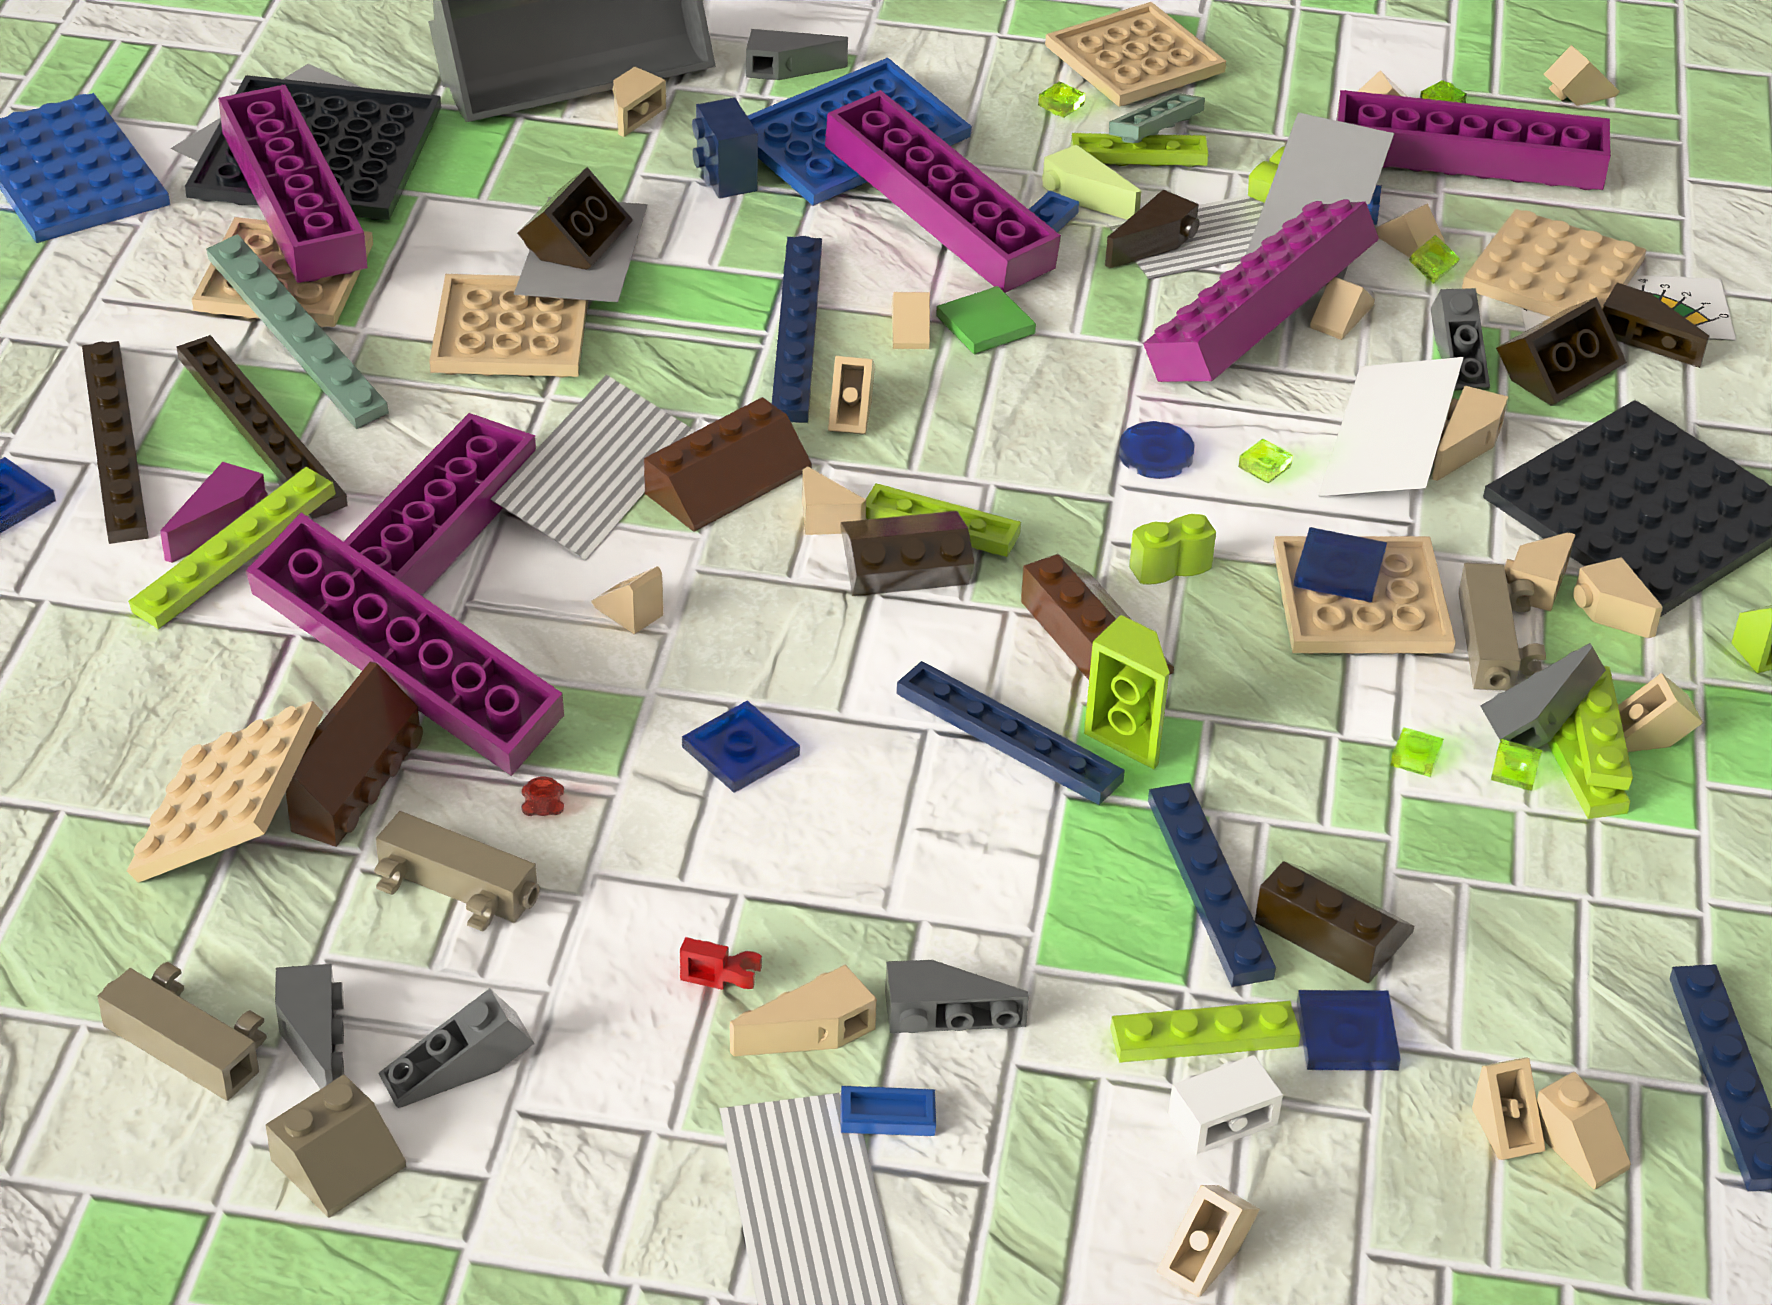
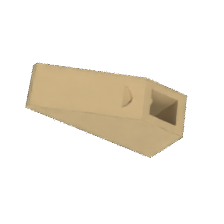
M1464 386L1460 398L1452 399L1433 462L1435 464L1433 480H1440L1495 446L1503 426L1508 396Z
M845 964L829 973L820 974L813 981L793 991L784 992L776 999L752 1011H746L730 1021V1053L733 1056L838 1049L875 1030L877 999Z

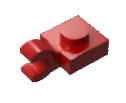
M688 937L684 938L680 947L681 981L724 990L727 982L743 989H753L755 986V972L746 970L760 972L762 969V955L753 951H744L735 956H729L728 946Z

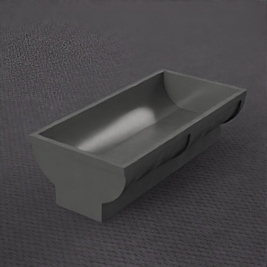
M433 0L434 20L428 21L442 86L450 88L453 100L465 122L613 90V80L633 67L642 69L660 78L716 67L703 0Z

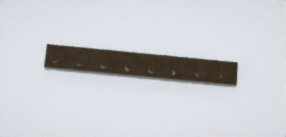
M211 335L176 346L178 359L283 484L305 467L333 482L336 494L309 514L312 519L348 506L347 494Z
M101 341L90 345H82L108 542L113 544L148 539L119 341Z

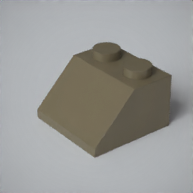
M345 1074L265 1124L271 1161L328 1218L406 1167V1160L374 1102Z

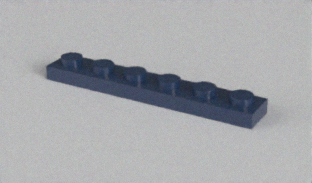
M920 661L897 681L896 694L1098 805L1124 782V769L924 661Z
M1190 782L1149 789L1148 803L1231 987L1274 980L1276 966Z
M1717 965L1672 967L1669 979L1747 1192L1772 1190V1108Z

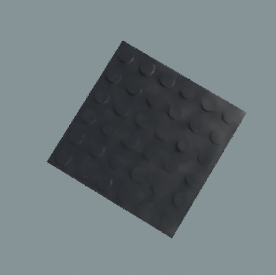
M245 75L236 94L286 85L355 216L366 217L372 220H390L439 114L441 96ZM220 121L185 185L186 198L200 199L207 202L221 201L237 205L259 206L223 135Z
M1636 400L1485 486L1483 495L1484 499L1543 539L1567 532L1575 534L1570 557L1583 566L1622 557L1663 606L1661 616L1772 547V486Z

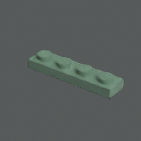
M1181 93L1171 94L1109 121V135L1122 137V141L1127 143L1141 142L1142 138L1146 136L1157 135L1160 130L1172 128L1175 126V123L1190 120L1191 116L1204 111L1205 98Z

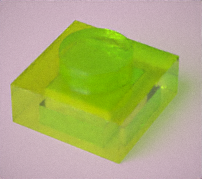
M1441 80L1422 90L1420 98L1466 103L1467 93L1456 88L1452 83Z
M1059 81L1039 94L1038 106L1051 111L1054 115L1065 118L1084 105L1085 93Z
M1434 235L1418 248L1409 259L1433 284L1454 268L1460 260L1437 235Z
M1261 439L1240 455L1238 467L1269 484L1291 467L1293 455L1267 440Z
M1403 727L1393 751L1390 766L1431 777L1442 751L1444 738Z
M1501 739L1496 753L1491 780L1532 791L1542 750Z

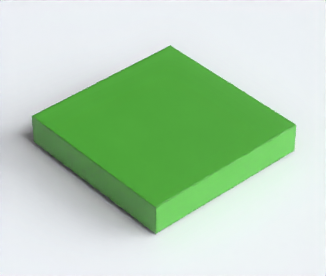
M998 286L938 305L936 310V316L973 354L1035 334L1036 323Z

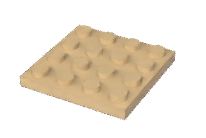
M1152 2L1046 34L1045 46L1118 107L1126 106L1148 97H1154L1160 93L1181 88L1190 83L1209 79L1212 76L1224 73L1226 69L1225 59Z
M1515 209L1464 276L1462 289L1476 288L1477 294L1549 317L1568 307L1597 297L1601 308H1603L1616 283L1628 285L1644 262L1646 249L1635 246L1628 241H1619L1602 236L1596 231H1586L1570 226L1563 221L1547 219L1531 211Z
M235 217L222 241L238 234L320 327H335L361 270L350 274H338L320 278L314 282L297 283L267 221ZM364 231L366 256L368 257L373 246L372 232ZM210 263L192 298L193 311L207 312L214 315L243 316L249 319L259 318L216 267Z
M445 274L429 360L430 373H445L449 375L457 373L482 374L486 376L497 374L519 375L523 377L535 375L556 376L560 378L568 376L579 377L588 300L514 295L520 276Z
M1275 536L1273 550L1292 653H1453L1455 638L1430 536Z
M314 701L296 708L290 706L277 716L264 721L258 719L245 729L235 733L226 732L213 742L203 746L197 744L191 747L181 759L183 764L178 774L167 785V795L161 806L152 814L150 818L151 825L145 837L135 846V856L127 872L139 883L264 835L324 712Z

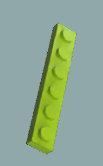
M305 467L130 599L128 602L132 613L159 630L270 545L301 512L308 516L336 493L333 482Z

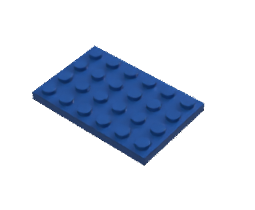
M888 57L747 115L758 133V158L813 206L868 182L825 146L827 115L829 112L881 90L949 146L970 138L972 126Z
M94 93L80 94L73 99L58 103H47L40 108L25 112H13L6 117L0 118V190L36 243L170 205L169 193Z

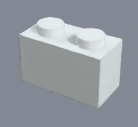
M1255 1055L1238 1061H1228L1219 1068L1197 1076H1187L1179 1082L1172 1084L1168 1115L1197 1155L1278 1125L1283 1094Z

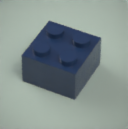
M734 97L696 104V118L692 120V128L697 139V147L693 148L692 154L696 168H701L703 171L706 185L713 188L718 198L758 191V133L737 99Z

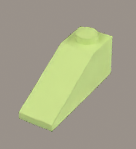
M1078 145L1044 157L1042 180L1043 187L1048 191H1053L1079 201V206L1126 220L1140 210L1141 190Z

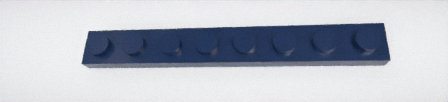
M809 236L787 237L772 404L787 414L789 420L794 423H808L822 256V238H811Z

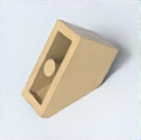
M1572 45L1544 73L1553 83L1548 89L1562 102L1568 97L1576 106L1616 97L1620 92Z
M633 67L613 80L614 110L620 136L625 137L666 109L665 79Z
M835 356L828 431L866 434L874 384L875 364L873 359Z
M1567 532L1520 545L1515 560L1507 559L1504 568L1508 584L1520 579H1527L1533 582L1534 595L1520 596L1529 597L1532 607L1547 611L1552 610L1569 564L1575 534Z
M1622 557L1580 567L1573 597L1576 604L1586 612L1593 622L1645 638L1656 636L1663 606Z
M1663 673L1659 674L1618 705L1628 752L1671 747L1703 723L1688 694Z
M1576 1072L1568 1074L1539 1091L1537 1104L1544 1141L1594 1190L1630 1169L1629 1157L1607 1102Z
M1200 1185L1156 1272L1195 1296L1201 1297L1238 1253L1260 1209L1220 1185Z

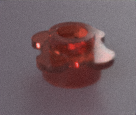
M545 776L531 779L522 788V795L525 797V803L521 806L522 812L527 816L561 814L564 811V803L561 802V796L564 794L563 785L553 778Z

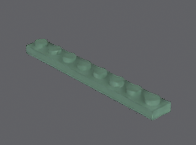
M238 234L206 248L209 261L356 429L389 413L388 404Z

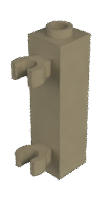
M1464 563L1458 594L1473 689L1507 691L1516 685L1518 671L1530 677L1534 673L1542 671L1541 661L1536 660H1546L1545 647L1542 644L1532 643L1523 648H1518L1512 610L1516 612H1528L1531 610L1529 597L1520 596L1534 595L1533 582L1527 579H1520L1507 584L1504 564Z
M399 811L376 837L378 864L374 872L383 876L377 883L376 889L393 895L399 889L403 879H406L466 903V910L473 912V915L467 921V926L482 932L488 928L494 915L515 923L526 908H532L538 899L540 886L537 884L535 863L403 811Z
M169 962L160 965L151 979L129 968L116 980L108 983L103 991L97 995L102 1022L105 1028L226 1101L232 1098L259 1073L256 1049L263 1044L267 1036L257 1028L264 1023V1018L249 1010L241 1015L234 1028H231L179 997L184 991V985L174 979L182 972L181 969Z

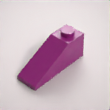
M222 462L160 530L165 561L173 563L191 554L267 497L268 493L265 490L264 474Z

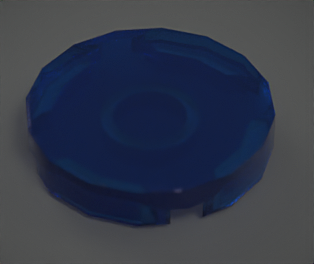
M1142 422L1129 427L1121 435L1119 457L1128 469L1131 465L1137 469V474L1156 479L1170 478L1181 474L1183 468H1189L1192 465L1195 444L1191 436L1178 426L1166 422Z

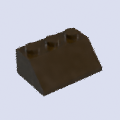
M586 167L562 186L517 234L524 241L527 248L533 251L541 261L587 270L631 224L633 219L592 171Z
M1597 297L1568 307L1496 347L1511 381L1550 406L1627 363Z
M957 511L846 521L840 524L852 596L969 585L975 565L969 529Z
M1283 861L1260 885L1255 915L1256 924L1368 984L1414 931V925L1319 875L1286 861Z

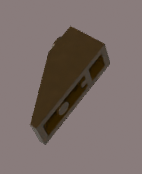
M1162 190L1107 237L1105 266L1114 268L1178 249L1189 238H1193L1198 231L1200 224L1199 219H1197L1199 204Z
M1616 283L1602 308L1616 340L1700 368L1710 336L1653 294Z

